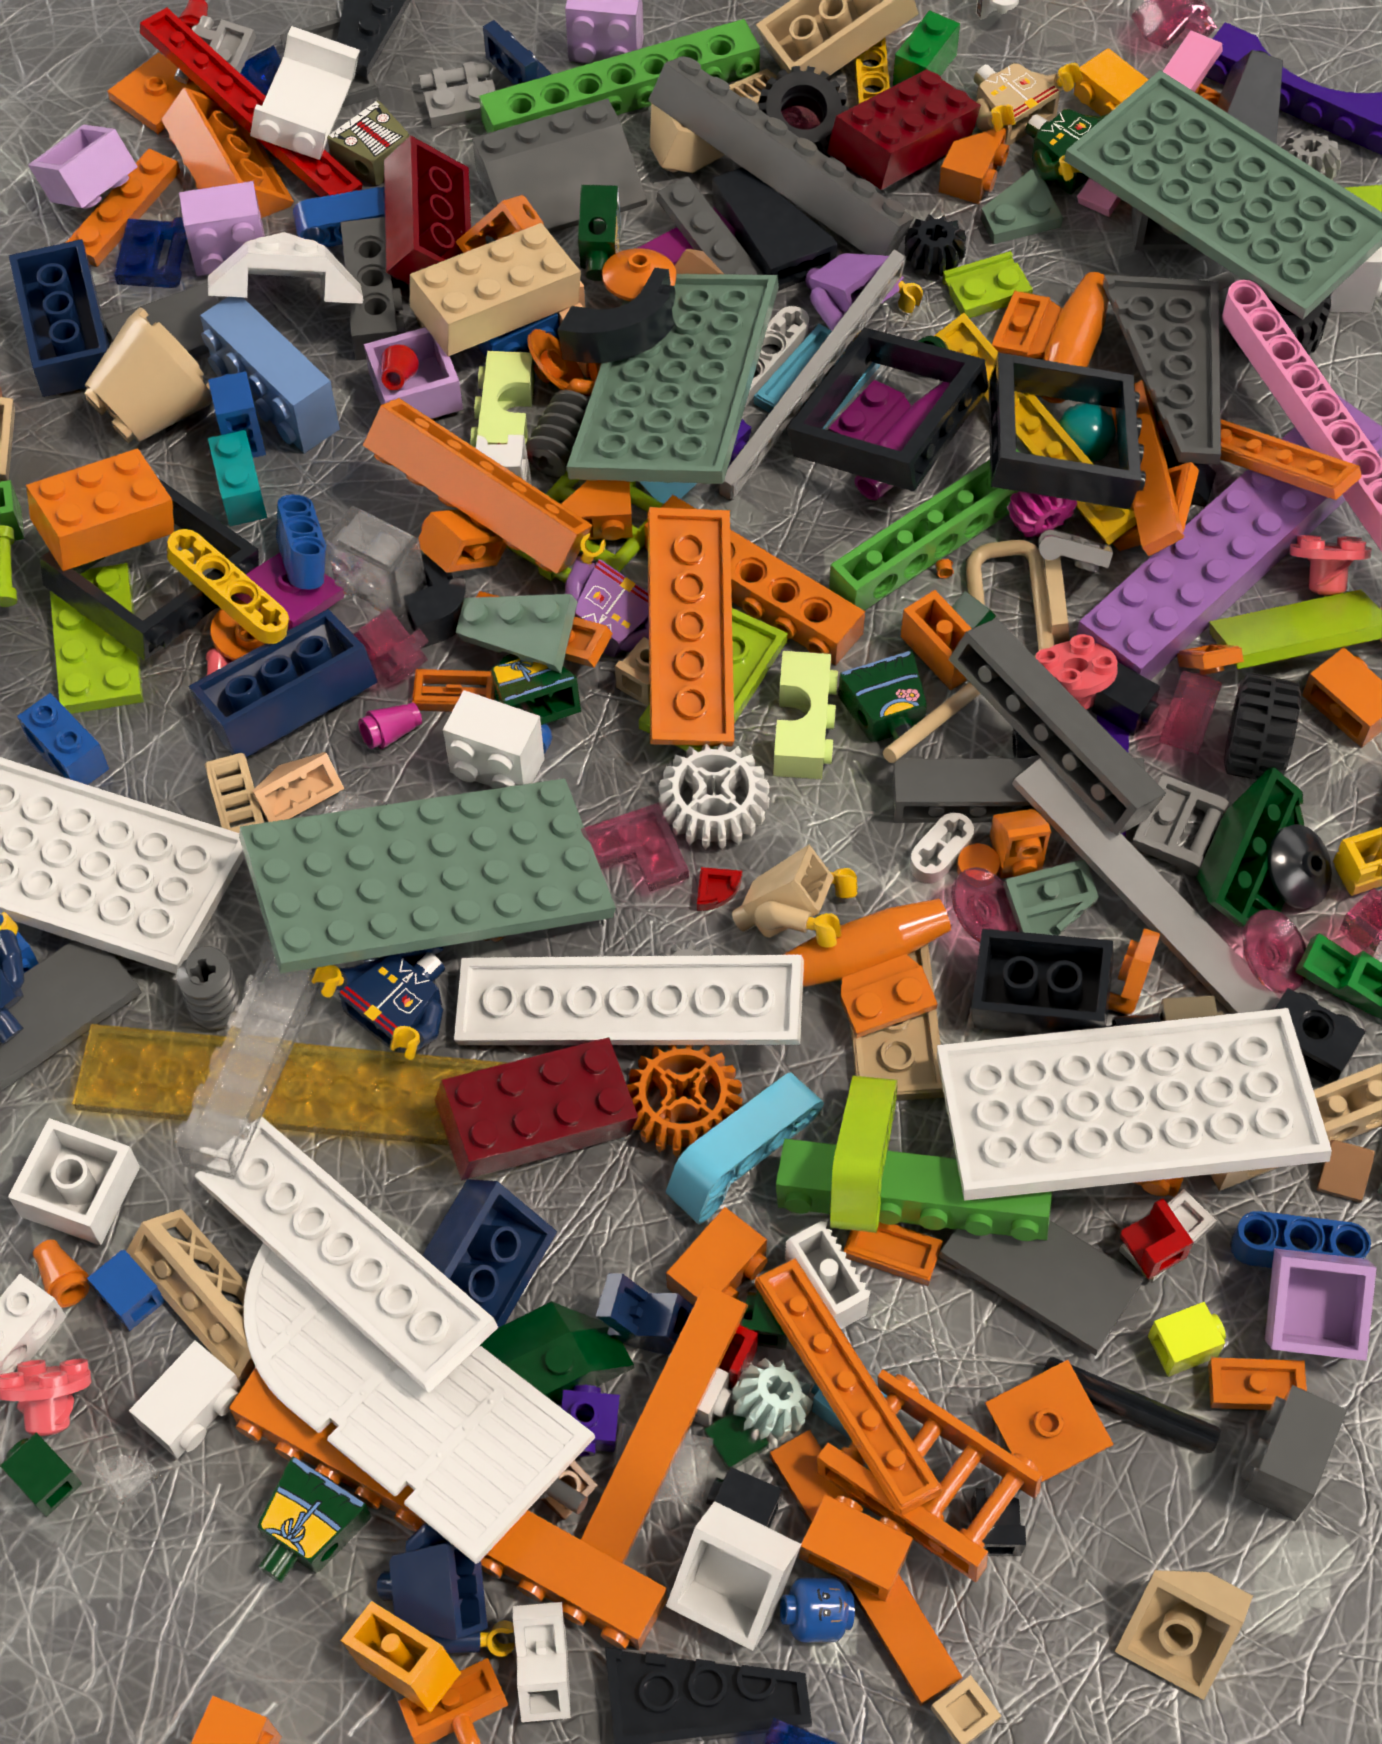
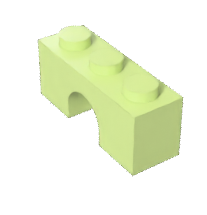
M487 351L486 366H479L478 387L483 389L482 396L475 397L474 416L475 419H479L478 427L471 428V446L476 447L477 435L485 437L488 445L507 444L508 435H524L525 444L528 441L526 413H513L506 410L517 406L532 407L535 371L531 353Z
M782 652L779 707L796 708L806 715L801 719L793 721L777 720L773 776L822 779L823 764H832L833 740L825 739L826 729H834L836 705L828 704V694H837L838 670H830L831 654Z

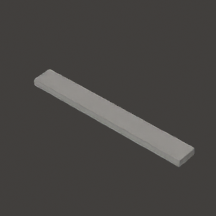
M894 249L729 466L724 483L720 484V495L729 501L735 498L788 428L791 419L797 416L808 401L810 394L818 388L827 376L829 369L837 363L846 351L849 343L855 339L901 278L906 260L905 255Z
M1042 757L1014 779L1012 785L1150 930L1161 933L1159 939L1231 1014L1272 1010L1278 1004L1280 998L1122 834L1116 836Z

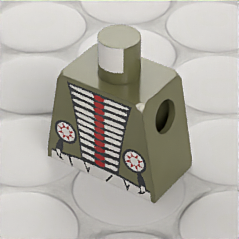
M377 100L328 135L327 139L330 155L351 174L373 186H378L384 182V160L409 137V134L387 108Z

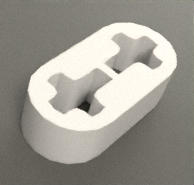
M949 813L941 817L914 847L910 860L912 875L923 883L931 884L941 880L958 862L960 852L972 844L974 834L972 821L961 813ZM957 829L962 831L961 837L956 835L948 844L945 843L948 831L952 833ZM936 852L938 853L936 866L934 864H929L927 867L922 866V858L928 861Z

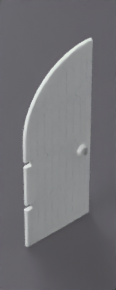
M262 1243L251 1267L246 1285L244 1329L251 1358L265 1384L288 1409L317 1433L322 1432L331 1422L335 1424L337 1428L328 1436L327 1441L393 1496H397L409 1485L414 1491L405 1500L404 1505L475 1564L479 1563L594 1440V1433L480 1345L428 1393L267 1245Z

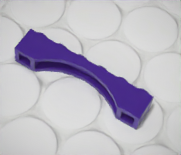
M1225 22L1213 37V40L1222 43L1223 51L1205 77L1225 85L1232 65L1251 50L1268 52L1264 49L1256 35ZM1282 68L1279 110L1382 155V92L1354 93L1329 89L1308 82L1289 72L1286 68Z

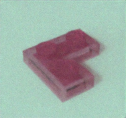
M659 803L581 829L584 838L591 843L600 869L635 858L650 892L689 879L688 867Z

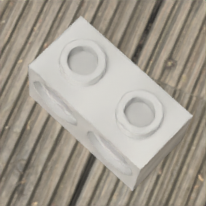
M19 1274L0 1296V1374L18 1372L17 1364L30 1361L67 1317L54 1297L22 1274Z

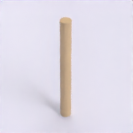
M970 682L886 747L883 750L884 758L890 763L896 762L981 693Z

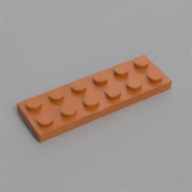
M649 507L647 514L650 744L691 746L708 744L709 746H719L722 743L724 746L732 747L734 744L730 510Z

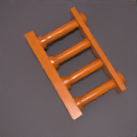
M882 1369L877 1376L878 1388L887 1395L885 1399L895 1415L901 1409L923 1424L912 1440L922 1457L924 1458L939 1436L963 1451L940 1482L942 1486L941 1495L899 1517L873 1473L864 1467L863 1457L853 1442L848 1448L842 1447L841 1450L828 1442L817 1456L818 1474L878 1516L900 1523L906 1528V1534L913 1537V1540L976 1583L987 1568L988 1551L984 1549L985 1545L982 1541L1019 1489L1034 1499L1037 1497L1041 1488L1042 1474L1038 1472L1037 1466L1026 1456L1020 1453L1010 1454L921 1395L918 1387L907 1377L900 1374L894 1377ZM980 1462L1003 1479L967 1529L961 1528L958 1531L943 1521L944 1516L942 1513Z

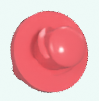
M1298 535L1297 543L1290 545V555L1307 558L1310 561V591L1325 596L1344 593L1347 590L1349 566L1354 560L1370 559L1372 548L1366 546V542L1362 541V538L1351 536L1337 537V543H1325V540H1321V536Z
M1086 634L1076 635L1068 642L1041 649L1036 653L1035 657L1086 710L1094 705L1096 693L1109 687L1116 679L1118 673L1117 659L1114 653L1107 647L1095 643L1094 638Z
M87 1359L66 1360L61 1362L60 1366L46 1367L45 1360H30L17 1364L18 1372L0 1374V1399L19 1401L17 1409L24 1415L26 1432L31 1435L37 1432L40 1436L54 1435L68 1428L70 1425V1413L74 1405L73 1393L81 1391L91 1384V1372L88 1368Z

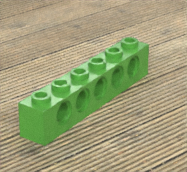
M988 460L830 565L829 590L865 611L937 561L1010 514L1007 509L1011 502L1010 497L1019 491L991 487L990 460Z

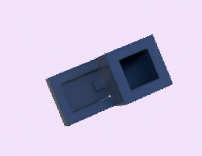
M608 1273L603 1293L600 1296L596 1317L609 1326L608 1335L622 1341L625 1345L659 1354H671L694 1305L678 1293H648L623 1273Z

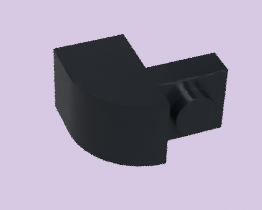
M426 554L420 555V561L427 588L403 596L407 619L420 649L447 640L456 634L464 598H467L464 576L453 578L452 572L446 573Z

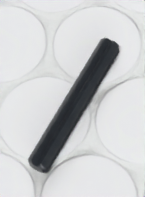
M1050 1357L1045 1364L1043 1372L1064 1361ZM1071 1365L1092 1404L1207 1453H1212L1215 1450L1221 1434L1219 1427Z

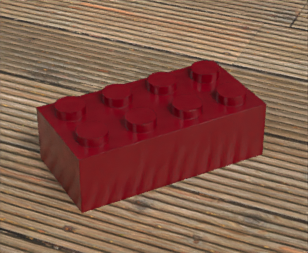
M926 69L836 115L827 153L882 190L948 154L954 141L972 136L981 105L969 98L964 91L956 89L941 79L937 73Z
M410 135L384 160L386 273L409 285L411 273L463 254L456 241L471 229L469 167Z
M609 1037L442 1079L434 1099L461 1181L626 1137L638 1119Z

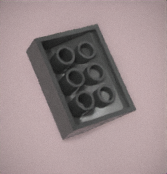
M609 99L472 138L475 167L493 207L495 208L503 200L523 195L542 219L544 227L549 233L579 225L581 185L618 186L620 212L647 205V198L624 131Z

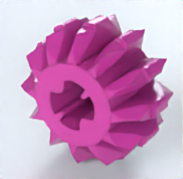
M1019 491L1010 497L1011 502L1007 509L1010 513V518L1019 531H1022L1026 537L1034 535L1039 537L1045 530H1054L1057 526L1064 525V520L1072 517L1074 514L1073 510L1077 505V501Z

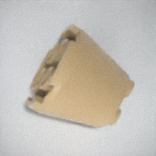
M141 307L128 317L85 383L88 390L84 392L86 400L100 415L107 411L114 418L112 421L113 428L128 444L133 439L141 442L209 406L213 402L209 382L206 385L204 384L202 377L204 373L199 368L200 365L160 322H155L151 326L146 318L149 314Z

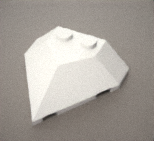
M286 232L247 241L208 276V296L247 298L248 274L320 278L324 302L363 304L360 283L324 245Z

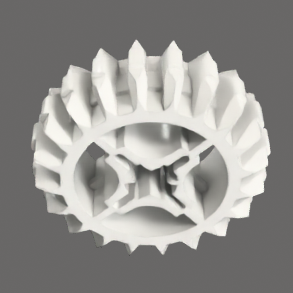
M722 743L718 746V749H710V746L705 744L700 752L695 751L689 746L686 751V758L675 755L673 766H666L663 772V779L660 780L658 785L660 794L658 805L661 811H663V820L666 825H672L673 833H675L676 837L686 833V841L689 846L697 839L702 840V846L705 850L709 847L710 842H718L719 847L723 850L728 839L739 845L742 841V833L752 837L755 832V826L762 825V822L765 820V811L769 808L770 802L768 797L769 783L764 779L765 772L762 766H755V759L752 754L741 758L742 752L739 746L731 752L726 751V746ZM687 786L693 790L692 802L689 805H686L681 798ZM739 786L742 787L747 795L741 805L735 801V790Z

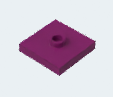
M280 552L246 574L288 612V631L325 611L343 599L346 587L325 573L324 583L316 589H300L293 586L288 580ZM245 593L234 594L247 604L253 600Z

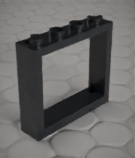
M864 327L855 340L849 343L845 353L836 365L829 369L826 378L817 390L810 394L807 403L801 411L791 419L787 428V434L790 439L793 456L914 492L988 390L985 359ZM872 362L951 383L902 451L822 429Z
M998 352L988 381L991 487L1130 510L1137 491H1143L1146 480V473L1141 471L1140 468L1144 446L1139 444L1138 441L1142 419L1137 418L1136 415L1140 394L1135 392L1134 375ZM1014 391L1115 408L1119 469L1016 452Z
M159 479L172 498L174 524L181 529L192 530L201 535L245 575L259 566L258 548ZM51 551L40 557L43 586L143 660H147L161 648H166L172 640L187 629L194 628L203 617L215 608H220L193 584L148 618L141 620L81 576V574L104 558L62 571ZM213 569L205 575L206 578L217 580L224 576L223 572L218 569Z

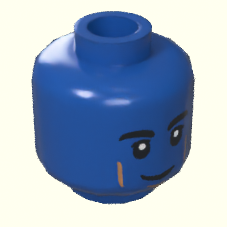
M798 1578L792 1584L789 1595H783L781 1598V1622L783 1625H789L793 1637L799 1642H838L845 1634V1631L851 1630L855 1617L853 1595L851 1591H846L841 1581L836 1578Z

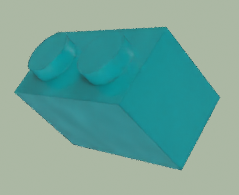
M246 430L208 438L229 526L266 519L265 505Z

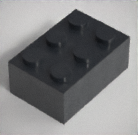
M982 929L971 1007L974 1028L1038 1035L1106 1027L1114 963L1113 941Z

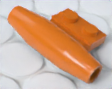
M1099 272L1087 273L1063 308L1052 302L1050 297L1014 291L992 346L999 353L1035 359L1043 358L1046 361L1088 367L1107 317L1109 299L1103 287L1104 274ZM1041 396L1050 403H1062L1065 401L1064 399Z
M933 899L886 908L840 925L841 936L836 937L837 944L833 947L818 945L815 936L783 954L802 955L804 959L803 987L842 980L840 1001L857 1039L937 1009V1000L922 965H919L908 955L951 931V924L940 899Z

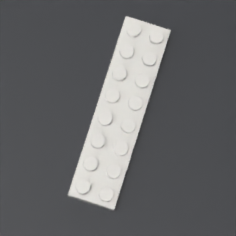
M802 955L461 958L454 1041L458 1045H580L609 1037L612 1045H800L804 959Z
M261 1117L194 1175L199 1184L428 1393L498 1328L495 1319L265 1118Z

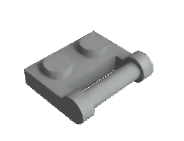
M1053 529L1042 532L1038 540L1039 552L1043 558L1055 560L1061 555L1074 559V566L1093 572H1098L1099 566L1109 568L1113 555L1110 545L1108 546L1101 542Z
M1162 774L1158 785L1166 792V795L1147 820L1140 823L1132 845L1138 851L1178 866L1187 875L1197 876L1220 821L1231 804L1221 796ZM1196 807L1203 810L1205 816L1190 850L1178 846Z

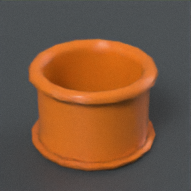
M949 559L937 561L935 564L937 568L936 575L939 578L952 576L954 574L953 562Z

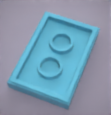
M818 324L754 395V404L770 413L832 331ZM871 363L822 429H825L876 372L880 364Z

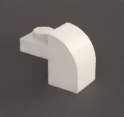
M562 1602L513 1606V1626L517 1653V1689L521 1722L571 1718L567 1640Z

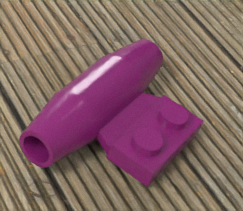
M873 380L828 430L902 451L951 383L941 382L911 406L904 393ZM859 475L854 479L855 486L859 492L871 500L879 499L895 487Z

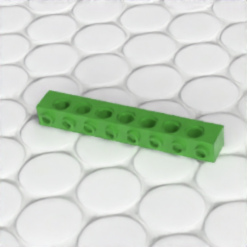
M741 19L479 95L481 120L486 132L490 133L604 99H609L616 115L651 106V102L648 100L666 62L681 56L689 57L697 61L701 65V69L712 77H718L729 83L760 72V46L745 19Z

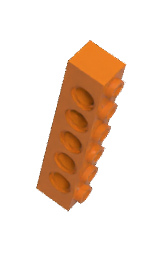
M672 495L661 507L696 509L675 495ZM647 522V523L644 525V533H645V548L648 550V522ZM730 529L732 602L741 607L747 615L761 619L765 623L786 632L787 639L795 640L806 647L810 653L831 654V663L836 666L863 635L865 611Z

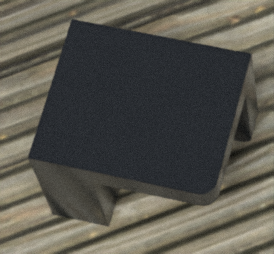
M975 1488L971 1498L972 1521L989 1498L985 1495V1488ZM1013 1497L982 1541L985 1545L984 1549L988 1551V1556L1021 1557L1026 1546V1529L1020 1523V1502L1018 1498Z

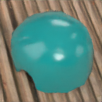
M1078 403L1075 406H1070L1059 420L1061 427L1091 462L1101 460L1107 455L1114 441L1116 428L1112 415L1101 406Z

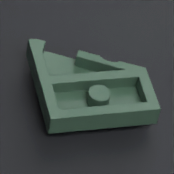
M1032 168L982 207L980 219L992 243L997 244L1061 228L1063 217L1044 179L1040 177L1036 168Z

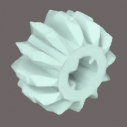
M764 1358L756 1366L750 1365L743 1370L739 1377L740 1380L733 1388L731 1398L736 1401L733 1415L746 1418L744 1430L755 1427L759 1430L761 1440L768 1437L771 1433L780 1441L786 1438L789 1433L794 1434L801 1429L805 1423V1417L811 1411L813 1401L808 1397L811 1384L798 1380L800 1369L790 1372L786 1370L783 1359L776 1362L773 1366Z

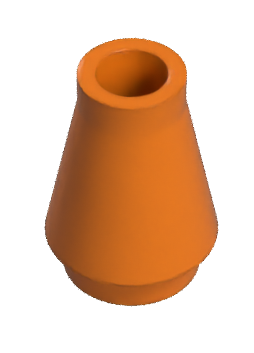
M50 1239L40 1243L34 1249L33 1257L37 1262L45 1292L54 1297L60 1307H70L79 1303L86 1297L90 1289L87 1279L89 1277L88 1273L60 1247L56 1240Z

